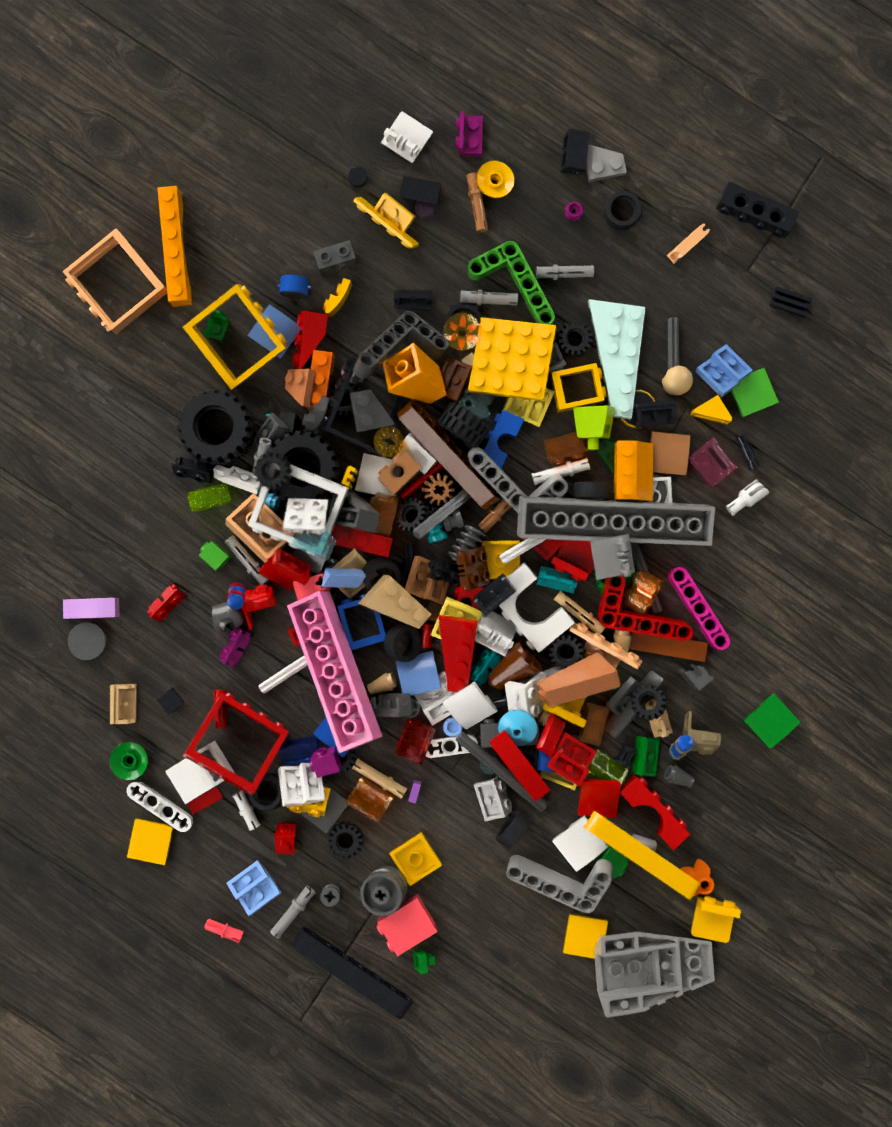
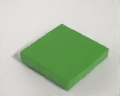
M765 368L750 373L731 390L742 418L779 403Z

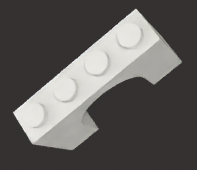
M524 562L507 577L517 590L499 605L503 610L501 613L507 621L512 620L516 625L514 626L516 632L528 639L526 643L533 651L535 649L538 652L542 651L575 623L562 606L541 622H529L523 619L517 612L516 599L526 587L537 579V576Z

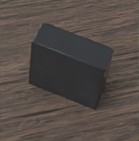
M173 687L157 700L168 715L185 702Z

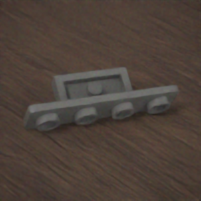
M653 670L640 683L630 676L606 704L614 714L602 728L616 739L636 716L631 707L632 693L636 691V688L641 687L643 684H652L660 688L665 680ZM646 695L642 698V707L651 699L652 695Z

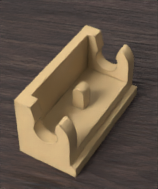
M137 684L110 685V724L136 723Z

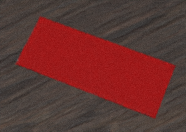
M216 786L191 800L187 805L192 814H195L221 800L223 797Z

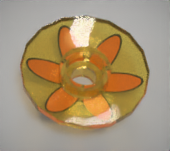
M464 312L456 313L446 321L443 329L444 337L453 349L460 351L469 350L480 340L481 326L478 320L471 314ZM464 330L466 334L460 336L459 331Z

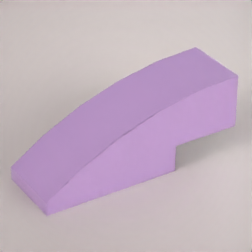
M119 598L63 600V619L120 617Z

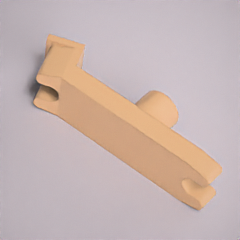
M705 224L700 225L667 255L673 264L709 233V229L706 231L702 230Z

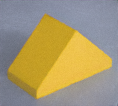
M718 395L695 408L690 413V416L728 424L732 421L730 413Z

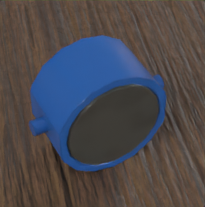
M283 275L277 288H280L279 294L282 296L304 299L308 297V290L311 289V285H309V279L306 277Z

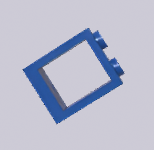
M366 594L360 595V600L352 601V598L341 601L342 605L337 606L351 650L382 642L387 634L381 613L374 610L380 634L353 641L344 609L360 605L358 603Z

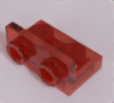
M408 718L403 727L400 740L396 744L394 754L422 765L436 728L422 721Z

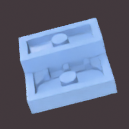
M259 860L226 883L235 899H239L248 916L256 913L282 893Z

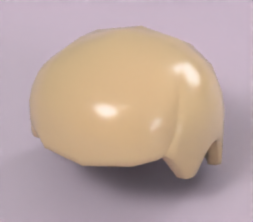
M683 366L670 368L662 379L664 390L668 394L676 396L688 392L693 384L691 371Z

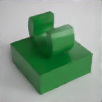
M420 948L413 950L414 969L420 974L428 973V966L435 965V956H432L431 953L426 954Z

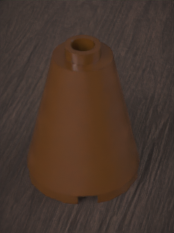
M519 640L489 673L488 683L493 689L502 690L508 681L518 683L542 672V667L536 656H532L529 652L530 648L523 641Z

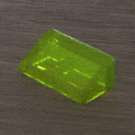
M596 749L597 753L587 768L590 770L589 772L601 780L620 781L622 785L629 770Z

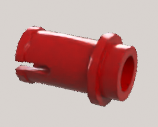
M424 623L420 628L422 630L421 647L432 648L433 636H431L434 628L433 624Z

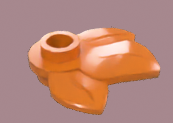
M697 859L694 868L690 866L680 868V870L699 883L707 882L706 887L699 886L694 896L698 894L707 895L713 891L714 881L710 877V868L703 860Z

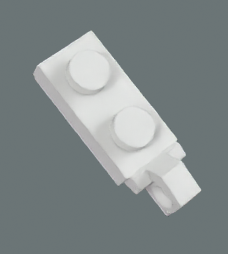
M216 465L213 468L214 478L254 494H258L263 487L260 485V482L256 481V475L254 476V473L235 466L226 468Z

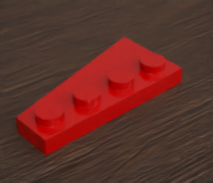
M439 615L448 691L458 692L469 684L478 620Z

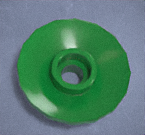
M131 741L123 742L111 752L109 759L110 768L120 779H136L147 769V753L138 743ZM128 757L134 759L133 763L128 762Z

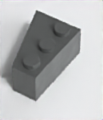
M348 490L335 525L376 533V529L379 526L380 513L355 491ZM336 493L333 494L327 522L338 497Z

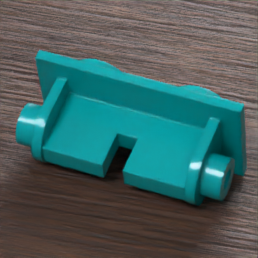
M541 566L537 585L574 594L578 581L571 577V573H562L556 569Z
M489 648L485 649L481 653L478 662L471 667L469 679L476 682L479 686L485 684L490 673L487 668L494 669L501 661L502 655Z

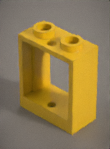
M597 363L551 372L550 380L558 413L573 410V407H588L604 402L606 390L604 386H601L602 371L601 368L597 367ZM591 371L597 397L566 403L560 377Z

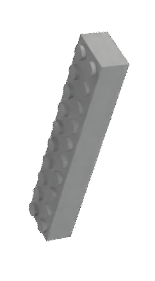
M519 496L517 535L520 538L595 541L629 534L631 543L712 546L715 507L706 504Z

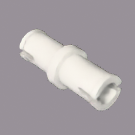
M240 791L239 795L242 800H240L237 793L232 797L240 810V816H243L249 831L254 829L251 821H253L256 828L261 824L253 811V805H250L244 791Z

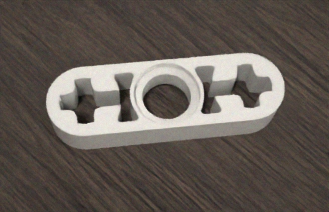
M467 734L478 744L477 739L473 735ZM456 737L430 739L425 741L422 747L423 754L428 758L470 753L463 746H461L462 750H458L459 745ZM447 741L455 743L456 747L453 751H447L444 748ZM438 742H442L441 749L443 753H439V749H435L433 753L430 754V752L428 750L426 751L425 749L428 748L429 744H432L433 747L439 746Z

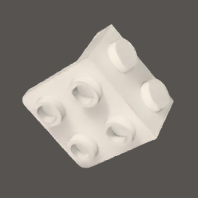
M540 672L526 684L508 681L505 684L508 711L522 710L532 715L533 718L537 717L544 710L542 708L545 701L542 702L537 694L539 690L537 682L545 679L546 673Z

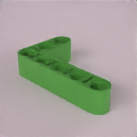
M507 241L469 262L468 276L475 281L507 267L535 322L539 324H553L555 319L554 312L516 242ZM507 249L514 250L515 254L510 256L507 255L505 251ZM490 258H496L498 260V263L491 264L488 260ZM478 266L481 268V272L474 273L471 269ZM522 266L524 271L516 272L514 267ZM529 282L533 287L526 289L523 287V284ZM539 299L542 304L540 306L533 305L532 300ZM546 315L550 318V322L544 323L540 317Z

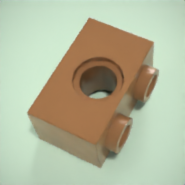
M406 451L403 454L399 452L392 459L394 462L389 467L385 465L378 472L380 475L378 479L394 496L422 470L420 465ZM396 467L404 469V474L401 477L393 475V470Z

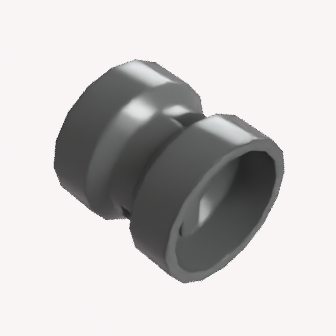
M459 509L443 520L446 532L452 531L455 527H464Z

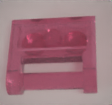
M715 437L688 458L710 488L738 467L735 462L732 463L717 444L718 441ZM710 447L726 466L725 470L720 467L708 452Z

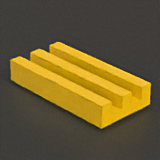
M349 466L342 480L343 486L348 487L350 490L353 488L350 482L355 483L356 480L353 475L357 476L359 473L356 468Z

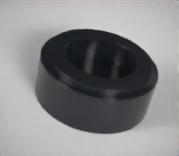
M354 167L349 171L348 179L350 184L356 188L363 187L366 184L367 173L362 167Z

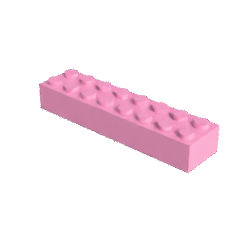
M318 591L287 605L339 753L381 738L380 728L330 591Z

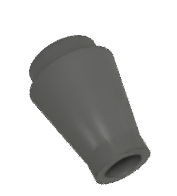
M669 765L664 772V779L668 783L689 788L694 783V777L676 765Z

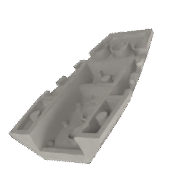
M630 932L601 936L594 950L597 992L606 1017L644 1012L649 1010L651 1006L665 1003L667 999L683 995V992L695 990L715 981L712 942L708 940Z

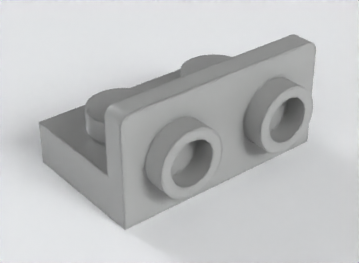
M498 776L473 784L485 821L504 818L512 812V803L507 796L506 783Z

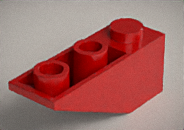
M301 311V314L298 315L297 326H299V333L295 336L297 350L292 358V364L295 365V369L303 368L312 355L313 350L316 349L325 336L328 314Z

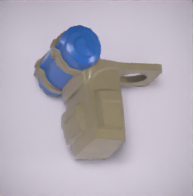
M688 711L684 716L683 736H680L671 744L669 755L674 760H680L690 751H698L701 755H711L720 746L721 734L692 730V711Z

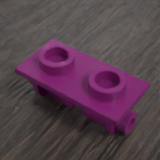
M240 627L232 630L227 647H224L220 653V661L224 665L227 661V665L233 668L238 664L243 652L237 649L238 647L246 648L251 639V633L246 630L243 631Z

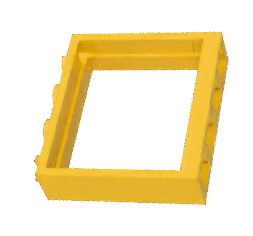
M236 284L183 326V329L231 390L238 387L288 348L283 334L276 332L274 322L269 317L266 318L263 315L261 305L250 298L251 292L244 285L241 286V284ZM236 293L277 346L238 378L234 376L196 327L197 324Z

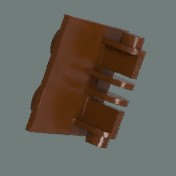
M485 546L467 551H457V565H464L457 568L465 570V572L458 573L459 575H465L459 577L460 586L463 587V590L470 591L490 584V572L488 571Z

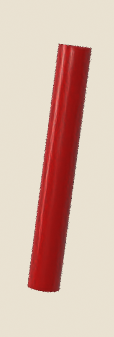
M438 462L425 475L423 474L400 493V496L405 500L420 488L425 480L428 481L430 475L434 476L444 467Z

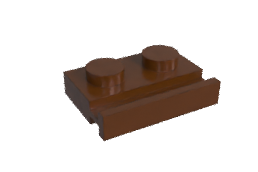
M447 357L441 371L446 395L443 396L444 398L459 403L471 376V365Z

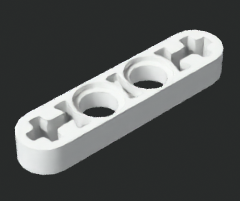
M135 781L127 787V795L132 800L176 830L186 832L193 826L194 820L189 813L145 783ZM136 786H139V792L144 794L147 791L148 794H146L142 800L141 797L143 795L140 793L134 794V789L132 787L135 788ZM149 796L157 798L155 806L148 804L147 799ZM169 806L172 808L173 815L171 817L164 815V807ZM177 813H179L180 815L178 816V818L181 820L186 818V823L188 824V826L185 825L184 827H182V822L179 819H176L175 821H173L172 819L176 817Z

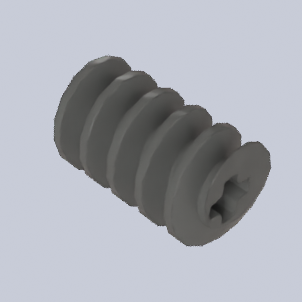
M465 525L464 528L467 533L460 532L463 539H456L459 546L452 545L455 552L449 551L448 555L457 563V551L477 548L476 542L483 543L480 536L486 535L472 526Z

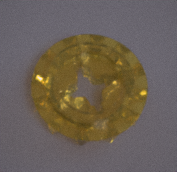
M392 426L379 429L374 437L376 451L384 457L397 455L404 447V438L401 431ZM391 436L392 441H394V443L396 444L389 445V447H387L388 443L385 442L383 439H389Z

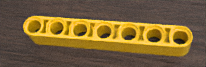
M595 811L583 827L689 900L693 898L701 883Z

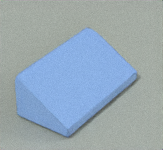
M325 568L322 587L359 588L366 574L362 569Z

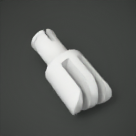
M756 479L739 492V497L729 505H726V509L734 516L745 506L751 507L768 495L769 491Z

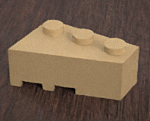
M384 574L358 603L418 629L431 615L391 576Z

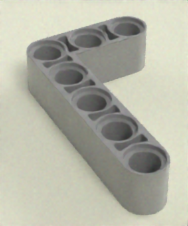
M480 447L470 449L468 459L471 465L518 513L519 500L512 501L513 496L517 494L525 497L528 496ZM482 454V459L477 462L473 461L474 455ZM495 468V472L492 475L486 474L487 469ZM555 474L550 476L529 497L547 495L548 498H561L567 492L568 484L562 476ZM501 482H508L505 488H499ZM556 482H562L559 488H553Z
M513 855L509 859L506 875L510 880L580 912L591 913L611 883L613 866L611 862L605 859L597 861L584 884L523 856Z

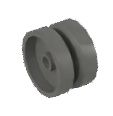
M392 866L376 868L366 878L360 889V898L363 906L376 916L393 914L405 899L408 883L400 870Z

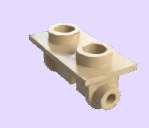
M651 698L645 704L647 710H651L656 706V698ZM666 710L658 719L649 721L654 738L659 736L666 737L673 733Z

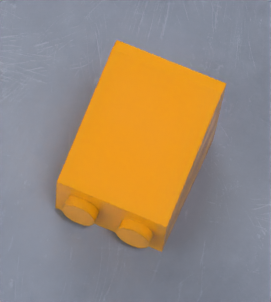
M414 343L383 362L388 391L390 393L429 404L446 395L439 365Z

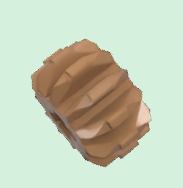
M437 473L436 480L430 475L429 478L432 482L424 481L428 487L422 488V491L429 492L424 495V498H430V504H433L436 500V505L440 506L441 500L446 504L448 502L446 497L453 498L449 492H454L455 488L449 487L453 484V481L446 482L448 479L447 475H444L441 480V474ZM436 485L440 487L443 486V489H441V494H438L437 492L434 493V490H436V488L434 487Z

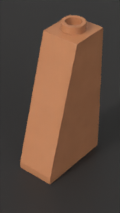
M597 652L537 682L539 688L537 694L542 702L545 701L549 707L614 689L621 685L617 670Z

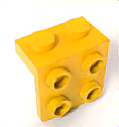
M697 897L691 934L695 937L727 943L730 940L734 917L740 918L741 910L732 901L724 900V902H721L713 897Z

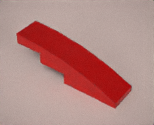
M505 730L489 741L535 802L550 791L549 787Z

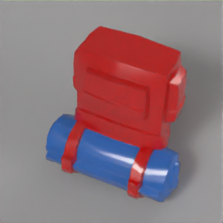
M233 582L230 585L227 596V604L230 608L240 609L242 607L250 630L253 629L254 625L251 612L275 606L277 602L273 586H268L267 584L257 585L255 589L246 590L244 584Z

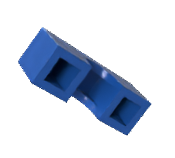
M505 410L501 414L497 413L493 422L496 426L486 436L485 441L488 443L485 449L481 447L500 468H502L508 454L498 448V439L503 436L515 439L524 419ZM478 454L477 458L481 460L482 454Z

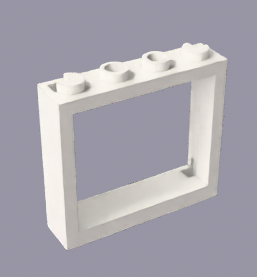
M271 463L267 475L270 478H274L276 471H280V467L276 463ZM291 465V476L338 494L326 525V532L323 533L319 546L257 522L269 489L265 486L261 489L248 526L252 527V531L263 534L265 532L270 534V538L281 542L285 540L293 548L300 549L302 547L307 549V553L313 556L322 555L349 488Z

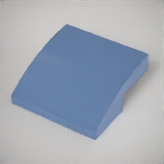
M269 304L263 315L266 318L269 317L274 322V329L278 334H283L287 341L286 345L289 347L296 334L299 333V326ZM257 321L247 336L271 352L277 346ZM285 349L276 357L281 359V357L284 355L287 349Z
M726 344L714 352L710 359L697 367L695 372L722 398L752 372V369Z
M433 651L418 654L410 662L396 661L402 693H410L411 696L441 688Z

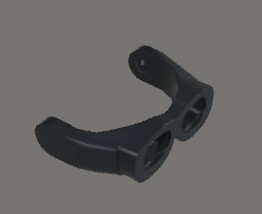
M450 305L447 322L450 321L453 313L466 309L476 315L479 330L481 323L479 306Z

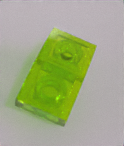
M227 483L187 493L191 512L207 510L213 506L231 503Z

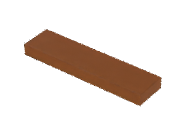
M631 632L632 638L629 649L705 662L708 643L693 640L679 641Z

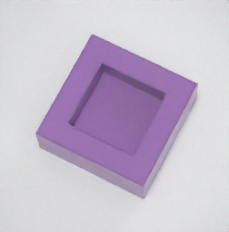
M414 780L408 802L416 804L421 787L420 781Z

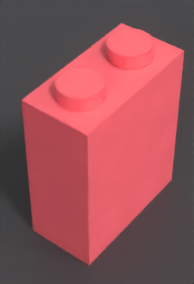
M418 894L401 903L400 907L393 914L378 917V925H376L379 933L387 938L388 941L386 943L390 951L395 952L397 956L437 933L438 926Z

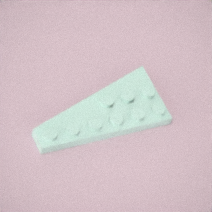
M589 299L588 305L591 311L592 324L594 325L595 339L603 369L609 406L615 408V418L631 420L645 307Z

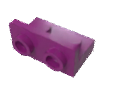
M460 111V118H456V130H460V137H456V149H459V156H482L483 116H464V111Z

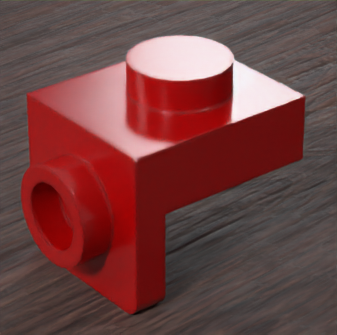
M277 824L275 853L295 854L296 824Z

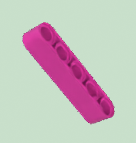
M682 567L671 569L668 573L669 582L709 645L717 650L727 649L730 645V638L688 571ZM676 571H680L682 573V579L680 581H676L674 578V573ZM687 587L692 589V596L689 598L684 594V590ZM698 603L703 607L700 614L695 612V605ZM710 619L713 623V627L710 630H707L705 627V623L707 620ZM718 636L723 638L721 646H717L715 643Z

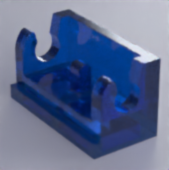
M309 736L283 742L279 749L282 766L309 763L313 753L320 749L319 739L316 736Z

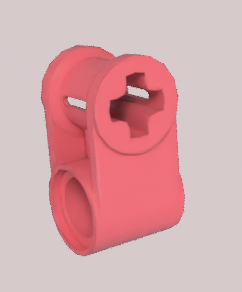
M324 574L309 577V581L305 586L294 581L293 586L297 600H301L318 591H330L331 587L321 588L320 581L323 580Z

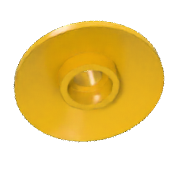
M489 161L480 167L477 173V184L485 195L492 198H501L512 190L514 175L506 164L500 161ZM495 180L497 184H493L491 181Z

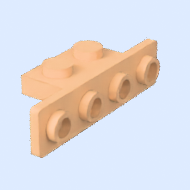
M574 623L571 626V632L587 640L584 647L586 649L584 654L586 657L599 652L615 669L621 660L636 669L640 667L642 660L639 659L638 655L622 650L619 644L608 642L603 635L599 633L594 634L588 630L587 626L581 623Z

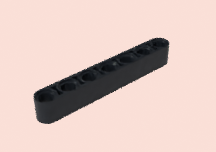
M302 927L292 942V947L393 1016L402 1019L412 1005L413 1000L407 994L310 929Z

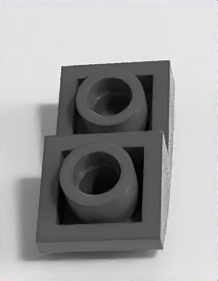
M321 396L320 403H315L314 408L310 407L309 414L304 415L302 425H305L304 434L306 431L312 432L321 423L326 412L328 397Z

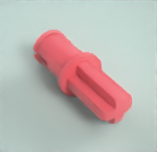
M211 919L207 920L204 927L208 931L221 935L220 938L224 937L237 943L240 942L244 932L228 926V923L224 925Z

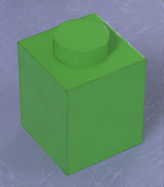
M214 541L206 542L200 549L201 553L199 556L215 571H220L232 558Z

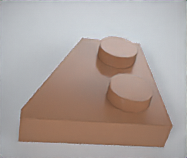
M289 369L285 377V389L301 406L309 407L315 370Z

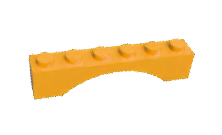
M177 186L158 187L168 302L173 307L192 305V297L183 243L182 193Z

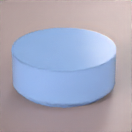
M450 717L445 720L443 730L449 737H456L461 733L462 726L454 717Z

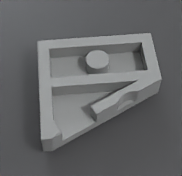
M588 144L586 171L589 182L626 175L627 171L622 153Z

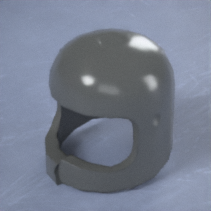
M227 602L212 606V620L217 635L225 633V627L229 623L233 622L235 627L243 624L245 614L242 607L240 609H232L228 606Z

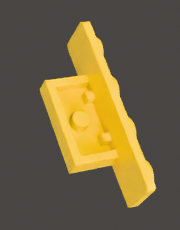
M383 193L375 207L362 197L354 199L360 211L367 212L372 216L371 219L375 223L385 226L387 228L386 231L390 235L401 239L402 245L406 248L413 249L419 246V243L406 233V230L416 216L390 195Z

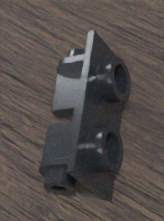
M395 290L394 309L432 310L433 291Z
M183 457L176 458L175 462L171 464L173 474L178 477L192 478L200 483H211L210 474L213 473L214 467H211L210 464L197 461L196 466L193 467L194 460Z
M432 560L428 563V568L431 569V572L426 575V578L459 584V577L465 575H459L458 573L465 570L457 568L461 565L451 563L447 564L446 569L445 562Z

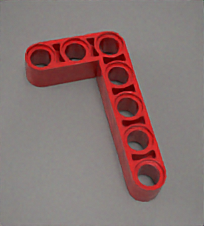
M619 575L620 580L617 584H611L613 577L605 578L598 610V619L601 625L610 629L679 641H688L692 638L693 629L684 620L620 609L625 578L623 575ZM615 595V601L607 602L608 596ZM605 614H612L610 620H603ZM625 617L631 618L628 624H622V620ZM648 620L649 625L644 628L641 627V623ZM662 624H668L666 630L660 631ZM687 627L684 634H679L680 628Z

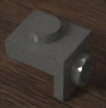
M554 341L549 372L560 371L566 365L556 341Z

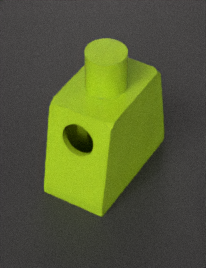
M611 406L573 407L577 437L588 439V450H599V439L610 438L615 408Z

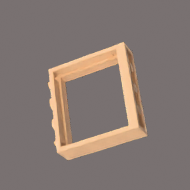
M117 228L63 271L67 276L65 279L71 288L76 287L79 291L77 293L78 297L84 303L88 302L90 304L89 310L96 318L99 316L103 320L101 322L102 326L108 332L112 331L115 334H118L167 294L166 287ZM120 244L156 289L116 322H113L77 277L116 245Z

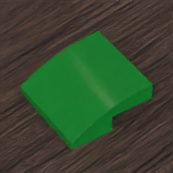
M775 693L761 702L757 709L744 718V722L770 749L785 738L800 723V720Z

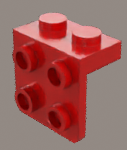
M565 540L557 556H554L551 561L555 565L554 569L562 573L565 571L571 573V577L579 582L588 580L594 569L590 541Z

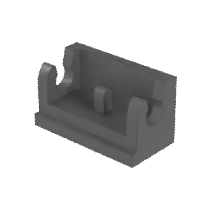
M690 664L693 671H686L683 668L678 671L687 684L698 691L714 679L703 667L695 666L694 664Z
M410 693L378 694V705H376V698H371L370 702L375 717L412 715Z

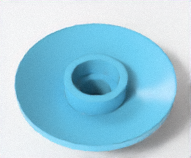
M513 710L501 717L498 731L500 733L505 730L517 746H524L535 738L537 723L529 713L522 710ZM514 730H520L521 732L516 733Z

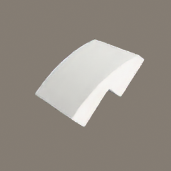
M364 453L355 491L395 500L396 495L394 496L378 479L380 476L378 472L385 465L389 467L394 461ZM396 467L393 470V475L400 477L402 468Z
M445 671L438 674L441 684L440 689L414 695L432 726L451 715L442 702L456 692L448 691Z
M476 682L471 683L442 702L454 719L465 729L472 727L498 711L488 695L482 693Z
M301 763L299 766L279 767L278 773L283 807L305 805L325 800L322 777L317 778L316 773L311 771L309 763Z
M585 815L572 823L567 830L556 836L552 841L576 872L595 859L609 846L583 828L588 821Z

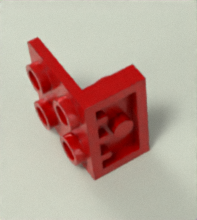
M278 547L268 561L260 568L259 574L291 591L294 588V581L304 586L307 584L311 565Z

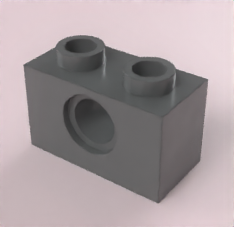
M350 240L313 251L321 276L357 265Z

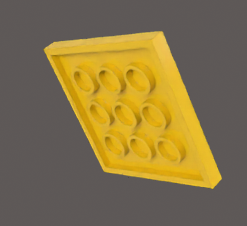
M481 317L468 387L469 393L544 401L557 329L556 325Z

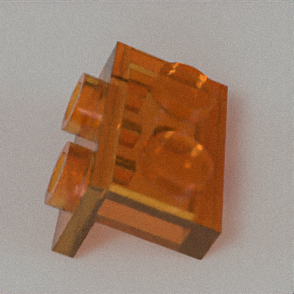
M361 776L346 803L366 815L369 819L379 822L394 796Z

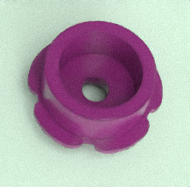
M571 202L566 205L565 216L573 221L580 219V216L583 215L581 204Z

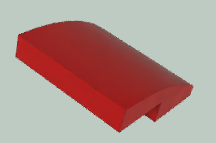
M563 731L547 767L580 787L590 771L587 768L597 751Z

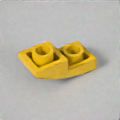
M343 278L342 284L339 283L337 286L336 294L338 296L330 294L329 300H325L323 310L325 314H328V318L335 315L346 301L352 287L351 280Z

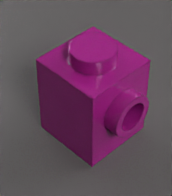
M336 747L317 749L313 753L311 761H309L311 771L316 773L317 778L340 771L341 762Z

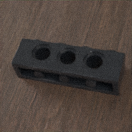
M730 181L725 186L716 206V209L720 210L722 214L732 215L740 222L753 224L755 228L767 230L778 238H786L791 232L799 211ZM735 201L741 202L743 207H738ZM753 209L759 210L760 215L755 214ZM770 216H774L777 222H773Z

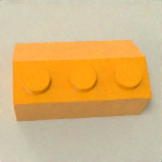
M617 441L614 444V500L653 501L652 443Z

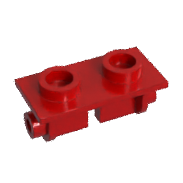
M175 584L169 585L161 594L164 598L163 602L157 598L148 607L149 610L147 612L150 618L161 622L168 617L175 606L181 603L186 594L180 591Z

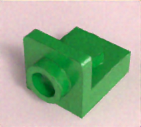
M216 310V312H212L209 315L210 320L204 335L224 342L231 321L226 313Z

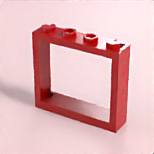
M221 693L184 752L183 757L245 793L252 795L255 793L289 732L285 730L286 727L284 725L268 720L269 717L261 712H254L247 703L243 702L241 704L237 702L236 698L230 693ZM222 703L229 705L279 735L252 783L194 750Z

